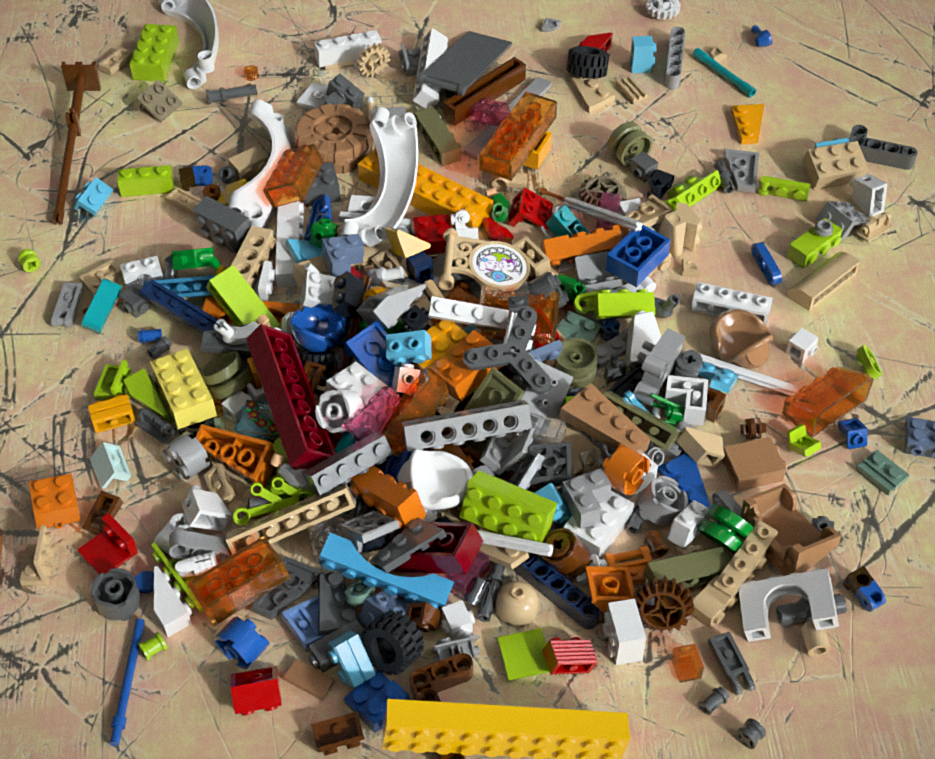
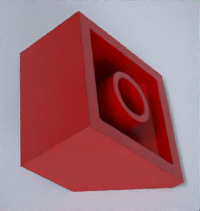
M277 665L231 674L230 688L235 714L246 716L253 714L256 710L272 711L277 709L278 706H282Z

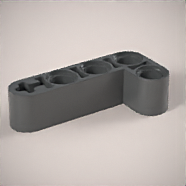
M853 126L849 141H858L866 162L904 170H910L914 167L918 154L914 147L867 138L868 129L865 126Z

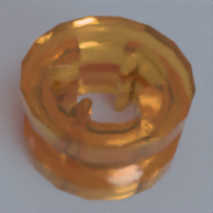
M249 65L244 68L246 80L254 81L259 78L258 67Z

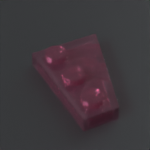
M384 386L368 400V404L364 408L358 409L354 413L355 416L350 420H345L342 425L357 441L374 432L380 434L401 401V398L391 387Z

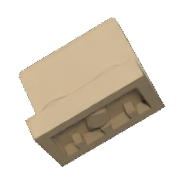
M46 525L40 526L37 544H27L20 576L22 586L48 585L49 577L53 576L52 561L57 556V547L53 545L52 534L48 532Z

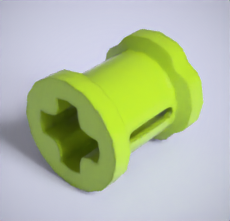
M156 632L155 636L146 642L138 643L147 661L151 660V656L161 650L166 651L168 649L159 632Z

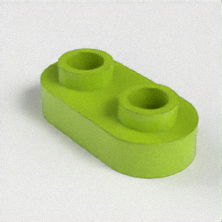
M599 291L579 294L574 300V309L580 314L593 313V296L599 293ZM580 303H584L586 307H581Z
M866 345L859 347L856 357L864 366V374L869 379L876 380L882 376V371L874 354Z

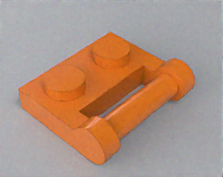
M646 545L640 546L636 550L604 554V560L609 567H629L633 585L645 582L642 575L647 563L652 561ZM640 557L642 558V559H639V560H634V561L624 562V563H620V564H615L616 562H620V561H625V560H630V559H635V558H640Z

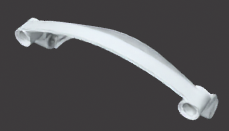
M159 0L162 11L166 15L191 25L203 40V50L198 53V61L183 74L188 88L197 89L207 81L206 73H210L215 69L214 63L219 46V32L215 12L208 0Z
M254 100L251 104L249 117L259 123L268 133L272 141V152L263 170L254 179L230 195L228 207L247 216L251 226L265 228L277 213L278 197L287 196L293 178L294 159L291 139L283 116L279 113H273L272 105L262 100Z
M377 107L374 110L370 132L379 158L380 180L378 192L373 204L366 213L359 218L344 220L340 236L359 234L363 244L373 247L388 238L385 231L386 226L396 229L404 217L413 196L418 168L416 118L409 112L400 117L394 115L389 118L390 113L387 109Z

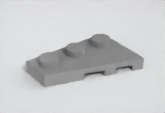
M724 148V156L737 191L755 193L759 153Z

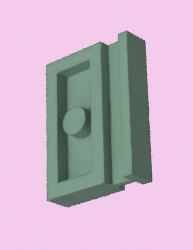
M879 450L874 451L861 464L859 463L856 468L860 474L888 496L909 478L907 472Z

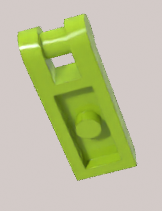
M762 176L759 181L761 186L758 187L757 192L760 196L772 195L807 202L810 184Z

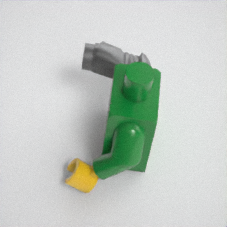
M213 247L172 251L171 255L164 259L166 261L165 279H177L178 270L211 266L213 269H216L215 275L227 269V267L220 265V262L214 256Z

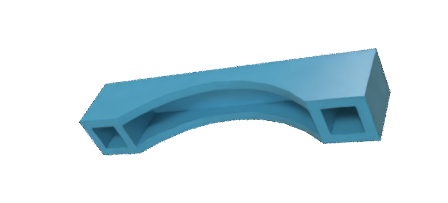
M333 533L329 534L319 557V564L329 571H339L349 579L356 578L363 581L369 587L376 586L384 589V592L389 595H400L409 603L427 602L441 612L454 584V581L434 573L421 577H401L386 573L366 561L355 549L351 540Z

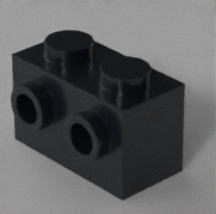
M348 271L337 276L333 282L332 310L348 320L357 316L356 310L363 304L365 282Z

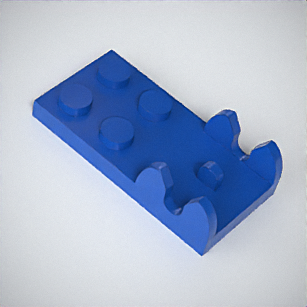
M375 321L347 341L344 345V351L348 357L353 356L357 363L392 389L396 365L386 358V335L388 334ZM419 374L417 389H421L427 384L421 374ZM396 392L399 394L398 405L413 394Z

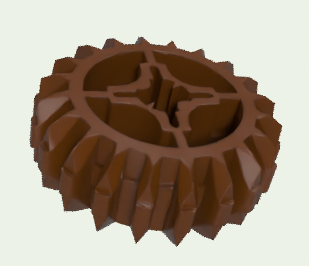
M655 576L653 582L647 579L645 584H640L639 590H636L634 593L644 628L651 626L652 632L659 629L661 634L664 630H668L671 633L673 628L679 631L681 625L686 626L688 620L692 618L694 610L693 596L690 594L689 587H684L682 581L676 583L675 578L667 580L666 576L663 577V580H659Z

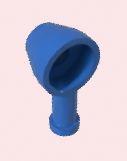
M757 25L751 28V31L757 35L755 43L758 47L772 45V37L768 30L762 31Z

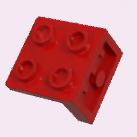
M524 187L512 199L508 224L515 227L526 218L548 230L549 227L545 223L552 216L553 203Z
M109 513L101 517L104 524L102 527L103 532L78 549L79 554L99 575L101 573L104 575L110 572V569L120 567L138 554L134 538Z

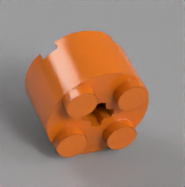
M620 444L612 457L605 459L602 468L605 469L604 473L611 482L612 488L625 495H633L643 484L644 480L641 478L644 472L648 474L650 461L638 452Z

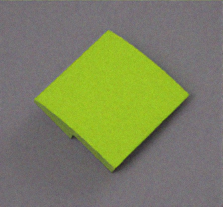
M541 628L497 637L507 681L550 673L542 652L546 642Z

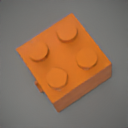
M72 473L28 481L37 530H40L41 525H46L47 528L55 527L60 529L65 524L81 521Z

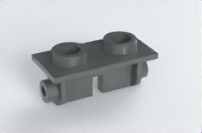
M140 408L138 410L139 419L135 424L164 444L178 431L147 408Z

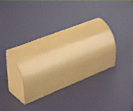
M838 252L789 289L786 295L810 311L857 274L860 260L849 253Z

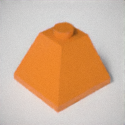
M585 567L591 601L603 613L607 612L608 603L635 599L629 567Z

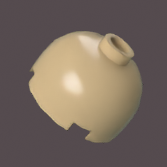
M521 581L510 582L503 586L497 594L495 603L497 616L503 623L513 624V627H523L534 622L540 608L539 597L535 589Z

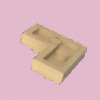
M111 260L79 278L81 283L94 297L104 278L113 281L123 275L120 268Z

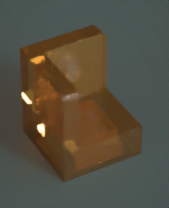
M696 644L673 648L671 660L679 682L701 679L704 666Z

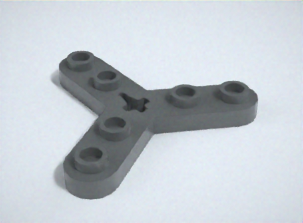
M527 306L519 309L507 342L468 349L463 355L464 367L469 370H481L510 365L536 394L547 393L551 386V378L526 351L537 320L536 311ZM511 349H514L515 352H519L517 353L516 357H513L511 354L508 355Z

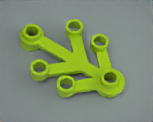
M275 476L271 480L272 487L275 490H283L292 496L283 499L263 488L260 482H253L250 486L251 493L265 498L270 503L249 509L242 506L237 507L233 511L234 522L238 525H245L250 521L251 517L272 511L274 513L302 501L300 500L302 494H306L307 498L314 496V493L310 489H296L285 483L282 477ZM276 480L282 481L280 486H275L274 482ZM258 485L261 487L259 492L253 491L254 486ZM241 511L245 513L243 518L237 517V514Z

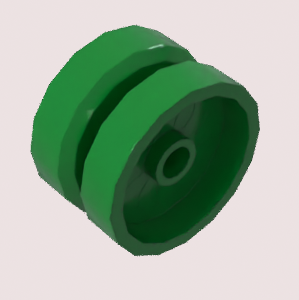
M713 503L707 513L716 523L710 520H702L697 530L721 547L725 546L728 551L736 554L743 544L742 540L737 536L747 538L754 527L736 513Z

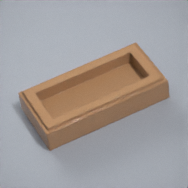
M295 659L283 676L284 681L322 701L335 683L334 678L298 659Z

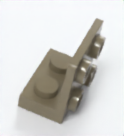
M157 80L136 98L132 108L136 112L140 108H146L159 122H162L182 105V101L160 80Z

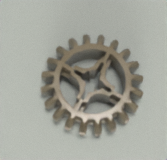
M595 175L594 178L589 176L588 180H584V183L580 186L578 197L580 201L616 213L619 202L626 201L627 193L625 185L622 184V181H617V177L611 178L610 175L608 177Z

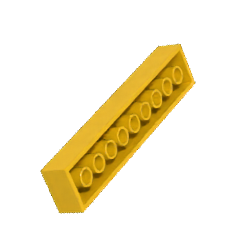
M387 699L383 720L382 749H388L392 752L406 750L415 753L437 752L442 755L461 753L465 756L480 754L488 757L499 755L511 758L533 757L534 759H622L630 741L628 713Z

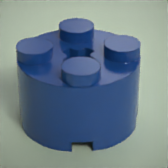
M238 616L233 617L214 637V639H217L215 644L229 660L232 658L238 660L239 662L236 665L245 670L266 650L270 643L263 635H259L255 631L256 625L250 619L246 618L243 621Z

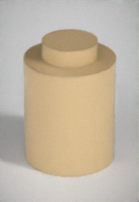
M813 620L805 622L801 631L808 655L817 657L830 652L831 648L825 629L816 631Z

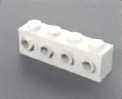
M377 30L316 41L314 42L315 58L319 67L349 60L355 61L360 58L358 54L363 53V48L366 50L368 44L370 46L373 43L378 45L381 43V38Z
M698 282L691 311L718 316L728 310L742 309L756 315L767 326L773 298Z

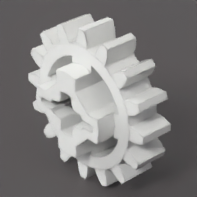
M647 0V14H651V17L656 16L657 19L663 18V20L666 18L671 19L672 16L676 17L680 11L679 0Z

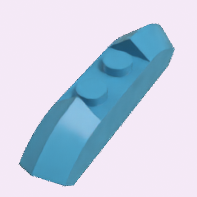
M217 275L154 281L182 298L212 296L206 286L209 280ZM149 281L143 282V287H144Z

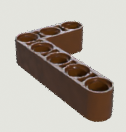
M459 653L412 671L409 683L413 699L416 701L441 702L438 692L465 683L473 677L472 657L466 653ZM460 666L467 667L466 669H459ZM439 674H445L446 676H445V677H438L437 675H439ZM417 682H424L425 684H423V685H416L415 683H417ZM436 752L438 759H465V756L461 753L442 755Z

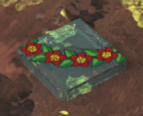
M246 400L237 428V434L269 440L279 438L280 435L276 429L268 402Z

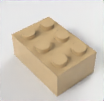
M858 141L808 149L803 159L814 190L849 184L852 178L867 175L869 171Z

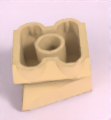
M677 203L676 210L665 215L658 233L671 239L669 252L674 258L682 255L683 246L694 251L696 246L700 244L698 233L702 231L701 219L686 203Z

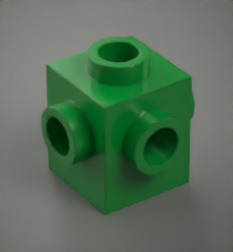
M326 218L313 223L310 228L311 237L309 243L322 249V239L338 237V225Z

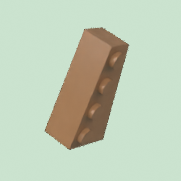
M591 383L561 407L559 415L561 421L572 424L575 429L589 434L597 442L606 444L614 452H616L620 444L629 447L641 455L648 449L651 439Z

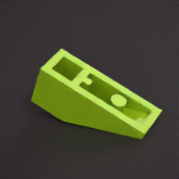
M145 368L123 380L126 385L124 390L130 399L133 397L137 403L170 424L174 422L152 376Z

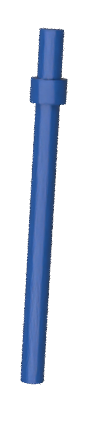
M136 619L117 711L111 723V728H113L109 743L111 746H119L122 730L126 726L127 718L125 714L139 652L138 643L141 642L145 623L143 619Z

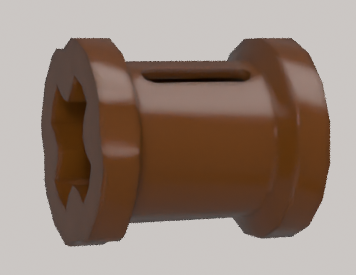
M651 530L643 536L642 540L648 545L652 558L657 559L668 553L669 548L663 543L660 531Z

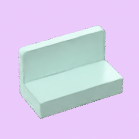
M102 442L90 457L100 488L105 489L113 479L128 481L131 477L122 450L118 445Z

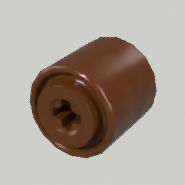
M566 528L555 529L545 537L543 543L553 545V553L550 557L542 555L550 566L568 579L576 578L585 572V567L589 566L591 561V553L571 530Z

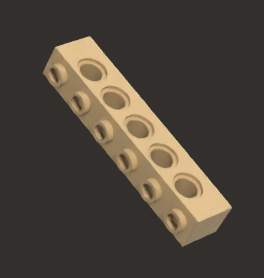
M347 483L337 485L327 495L316 494L228 532L226 542L234 559L355 508V501Z

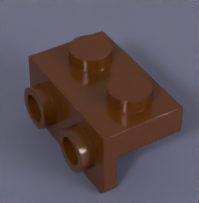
M358 712L311 724L318 752L323 751L324 756L338 752L337 747L346 745L347 749L361 746L360 741L365 739Z

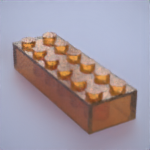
M526 91L480 152L479 170L512 181L556 119L557 101Z

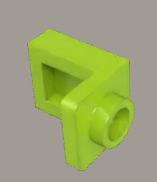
M800 424L787 431L789 449L807 457L821 449V442L806 434L805 425Z

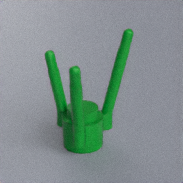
M650 394L652 398L667 404L663 405L653 402L651 405L664 409V416L668 420L663 421L670 425H676V422L682 421L685 412L682 405L673 403L656 394Z

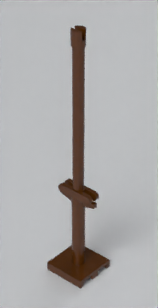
M65 62L61 63L67 91L74 92L71 108H69V112L65 113L68 133L56 205L52 217V223L57 225V220H59L60 225L63 224L76 134L81 136L79 120L84 91H101L96 62H92V65H83L82 62H75V65H66Z

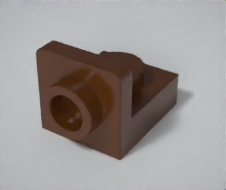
M708 387L707 390L708 404L706 411H708L707 420L714 423L724 408L727 394Z

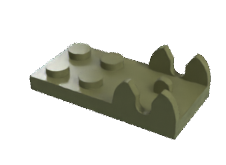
M491 368L464 410L519 401L525 392L496 368ZM506 416L504 418V424L509 418V416ZM485 420L483 423V428L489 427L492 423V420ZM466 423L462 427V431H469L471 423ZM490 436L485 437L483 441L467 440L465 445L483 454Z

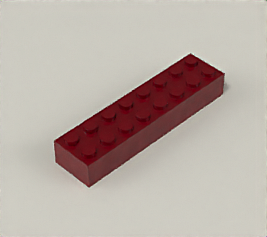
M260 324L246 338L249 351L263 386L276 429L288 458V463L295 468L309 469L335 454L327 430L322 428L316 419L315 410L318 405L291 334Z

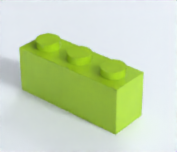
M171 165L118 170L117 182L121 197L171 193L174 190V176Z
M831 222L833 227L832 234L822 237L817 235L814 227H812L790 243L787 257L804 269L809 264H813L821 255L824 256L832 247L839 245L843 229Z
M623 289L618 290V293H611L610 290H600L599 293L593 296L595 319L633 318L636 313L641 311L646 313L653 312L655 315L654 292H648V289H639L636 292H629V290Z

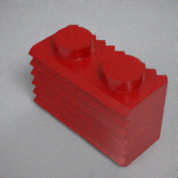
M559 637L550 639L542 650L550 675L590 673L598 663L595 651H593L592 644L590 643L591 640L580 639V637H573L569 640H561Z

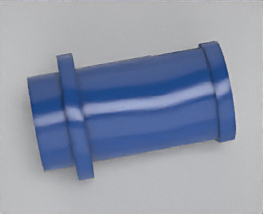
M142 329V331H138L139 343L143 342L145 344V342L159 341L158 339L162 337L161 329L145 331Z

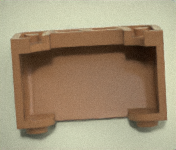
M785 483L744 499L741 517L754 528L759 521H762L778 531V535L767 549L765 558L782 576L806 572L838 547L841 535L832 527L823 528L820 532L796 510L797 495Z

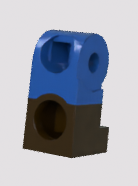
M202 165L179 169L181 185L184 191H190V187L207 186L213 183V173L210 166Z
M865 566L851 572L844 580L843 585L845 588L853 592L866 611L871 612L886 603L883 591Z

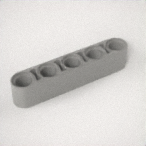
M673 27L670 32L665 86L668 89H677L680 85L685 30L682 27Z

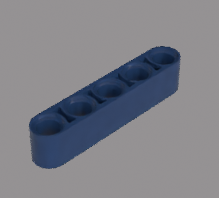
M528 552L529 558L525 560L527 562H522L514 568L515 572L585 629L595 628L598 624L600 609L592 603L591 598L537 554Z

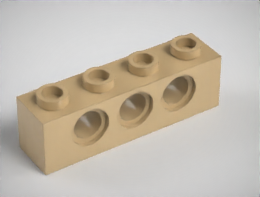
M251 226L232 263L252 289L255 287L257 277L261 275L264 261H268L269 253L276 244V239L271 229Z

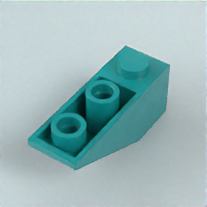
M566 205L545 223L557 237L569 235L570 238L573 234L584 231L587 232V235L590 234Z

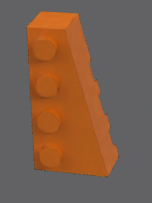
M614 225L608 231H605L604 228H599L591 231L588 235L584 231L573 234L570 238L569 235L545 239L540 245L541 251L550 258V266L561 265L562 261L575 263L574 258L578 256L611 251L622 240L620 226Z
M201 424L196 438L205 449L207 455L251 482H260L263 488H266L275 467L270 463L275 453L272 442Z
M375 466L369 467V471L364 474L353 476L349 482V489L355 496L358 497L360 495L369 507L374 506L379 513L399 521L400 528L405 529L417 517L424 519L427 516L417 490L414 488L408 490L406 484L401 481L397 484L393 476L389 474L385 476Z

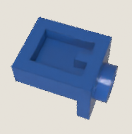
M858 418L838 421V429L846 436V447L848 449L867 446V427Z

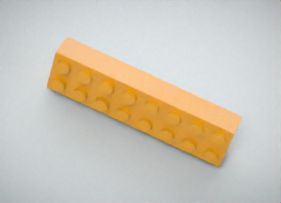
M375 148L358 163L359 180L378 189L380 166L377 149ZM418 164L415 189L409 205L431 216L449 214L450 223L451 214H455L461 209L466 210L470 219L465 223V226H477L478 231L483 227L482 222L485 218H492V199Z

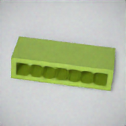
M234 265L209 280L206 288L235 326L241 327V325H246L253 321L257 323V318L264 314L269 318L270 327H280L279 322Z

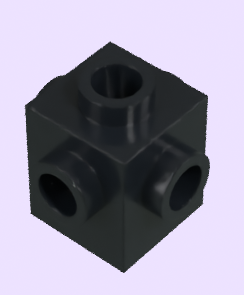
M416 304L401 316L404 322L402 326L407 332L428 330L434 326L428 317V311L424 307L420 309Z

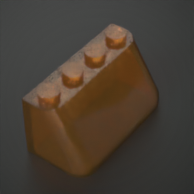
M839 366L832 367L825 375L817 377L807 387L803 386L795 395L788 396L783 403L782 414L796 426L800 424L805 425L806 434L813 438L867 401L873 378L867 373Z

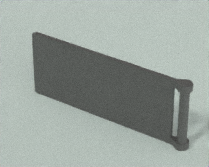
M468 31L422 74L419 73L416 83L421 85L423 83L457 92L458 95L464 96L467 89L512 46V42Z

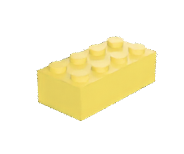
M188 348L150 361L155 381L178 430L217 416L213 398Z

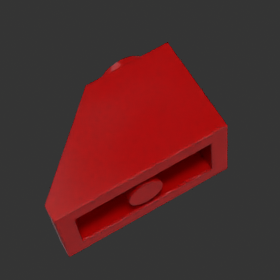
M608 32L587 36L584 41L580 42L579 46L596 47L607 52L612 46L613 33Z

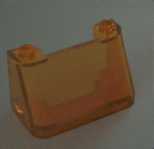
M482 285L479 305L509 310L508 297L523 294L503 293L500 289L496 293V291L491 290L492 286ZM550 292V296L545 297V294H541V296L527 295L529 307L533 308L537 313L534 336H531L533 341H537L541 345L555 342L560 309V292ZM476 327V331L486 339H492V337L505 338L506 331Z

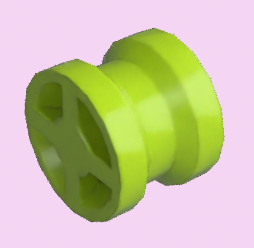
M32 249L21 251L17 257L18 262L26 272H34L41 265L40 259Z

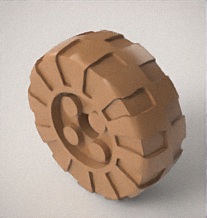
M324 104L318 108H312L301 119L299 118L295 126L294 142L300 161L306 164L307 168L315 172L316 165L333 162L336 174L351 172L358 168V163L373 151L374 140L370 132L371 122L361 110L346 104Z

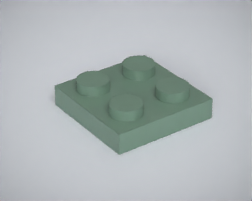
M571 311L567 312L556 327L566 339L581 338L591 343L595 341L601 332V324Z

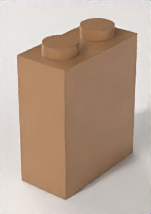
M771 437L724 447L725 457L722 459V462L736 492L783 481L785 472H787V465L781 459L778 446L773 443Z

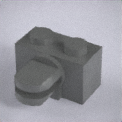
M339 73L328 83L327 97L324 104H346L352 108L359 109L362 106L365 93Z

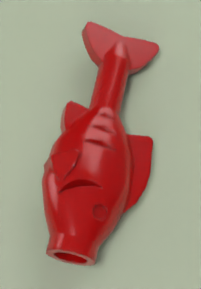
M490 217L483 220L482 225L489 240L500 242L504 241L505 238L513 240L514 236L507 228L499 225Z

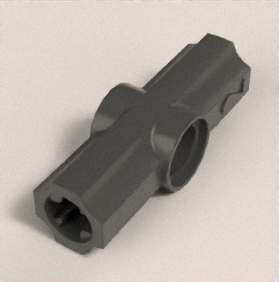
M840 593L834 594L837 615L846 613L847 607L844 596ZM801 598L795 603L776 607L777 620L782 626L812 620L810 603L805 598Z

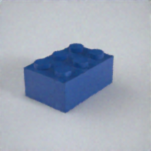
M642 225L641 231L632 230L607 254L606 271L635 287L669 255L671 239L645 225Z

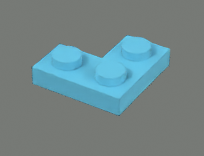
M709 362L702 363L698 374L699 377L711 380L709 387L728 394L736 384L739 376L730 369L722 370Z

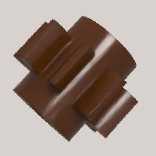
M760 418L745 419V424H740L741 434H746V439H761L762 433H767L766 423H761Z

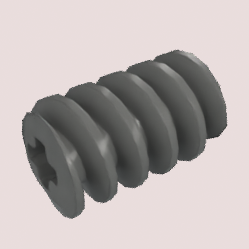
M688 350L677 357L672 375L697 378L703 360L701 355L694 350Z

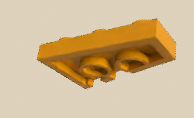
M764 104L731 106V114L741 144L758 143Z

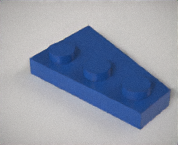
M326 194L313 202L304 236L305 241H310V228L313 223L322 218L332 221L330 197Z
M687 453L658 466L657 472L660 476L670 477L679 483L677 487L681 492L683 490L686 492L688 504L692 503V501H697L709 508L710 502L697 463Z

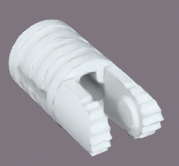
M212 551L192 556L182 561L180 560L175 564V570L183 578L218 571L215 553Z

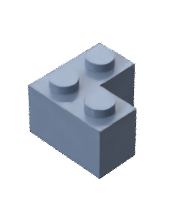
M359 234L322 239V258L330 276L337 277L346 271L351 273V264L363 263L364 244Z

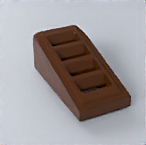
M101 491L82 529L96 535L103 532V521L95 518L106 515L100 512L102 509L108 511L107 513L114 518L123 504L121 498ZM106 502H107V503H110L111 506H110V507L106 506V505H105ZM96 523L99 524L100 527L98 529L91 526V524Z

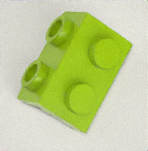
M122 360L120 366L105 365L94 391L95 399L109 400L124 393L125 383L123 380L131 376V368H129L127 360Z

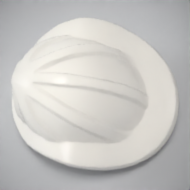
M415 449L410 459L400 469L397 479L398 483L400 481L405 483L408 490L411 488L417 490L424 509L441 510L463 503L468 480L473 477L469 466L453 454L444 451Z

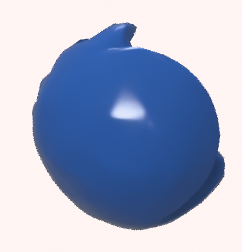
M318 304L315 308L305 307L302 312L297 310L292 314L290 320L292 333L300 346L311 352H324L335 348L343 339L346 331V319L339 313H335L332 310L331 304L326 307Z

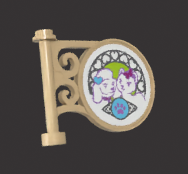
M449 228L444 232L443 238L446 240L444 272L439 277L438 284L441 289L451 290L454 287L452 273L468 275L483 287L499 292L516 290L527 281L530 273V264L525 254L517 247L500 241H484L460 237L453 228ZM456 260L455 267H452V261Z

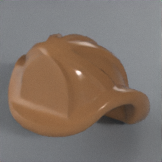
M742 309L725 311L712 321L709 329L712 346L723 362H734L748 369L761 367L766 362L769 355V342L773 340V336L764 322L751 312Z

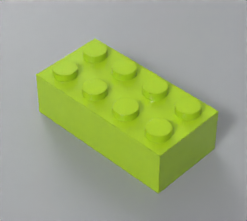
M144 24L129 64L133 80L166 81L179 43L177 27L175 25Z
M478 471L468 480L460 518L500 535L543 543L545 537L550 532L557 502Z

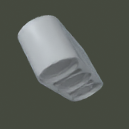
M175 530L169 535V554L175 559L184 560L192 556L214 551L218 567L227 566L232 561V553L226 538L185 530Z

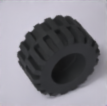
M573 47L568 52L566 70L570 74L582 78L597 79L605 77L607 75L610 54L596 47Z
M394 611L382 613L361 634V642L374 668L377 667L378 671L382 673L385 671L387 675H399L421 656L424 648L422 646L424 643L423 638L420 637L422 633L420 629L416 628V623L414 621L411 622L410 617L407 615L403 616L398 611L396 613Z

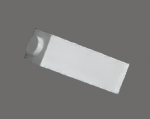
M638 312L629 322L625 357L626 369L639 364L637 356L640 352L647 355L650 353V351L642 348L644 341L656 345L661 338L653 312Z

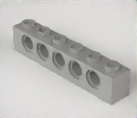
M525 400L401 422L404 446L411 453L415 449L423 450L429 447L440 449L445 444L461 445L467 440L483 441L485 437L489 436L499 438L506 436V433L514 432V434L525 433L526 429H532L529 404ZM511 415L512 421L504 424V418ZM491 419V425L483 428L484 421ZM466 423H471L469 431H462V427ZM445 427H451L448 435L441 434ZM430 431V436L427 439H421L422 432Z

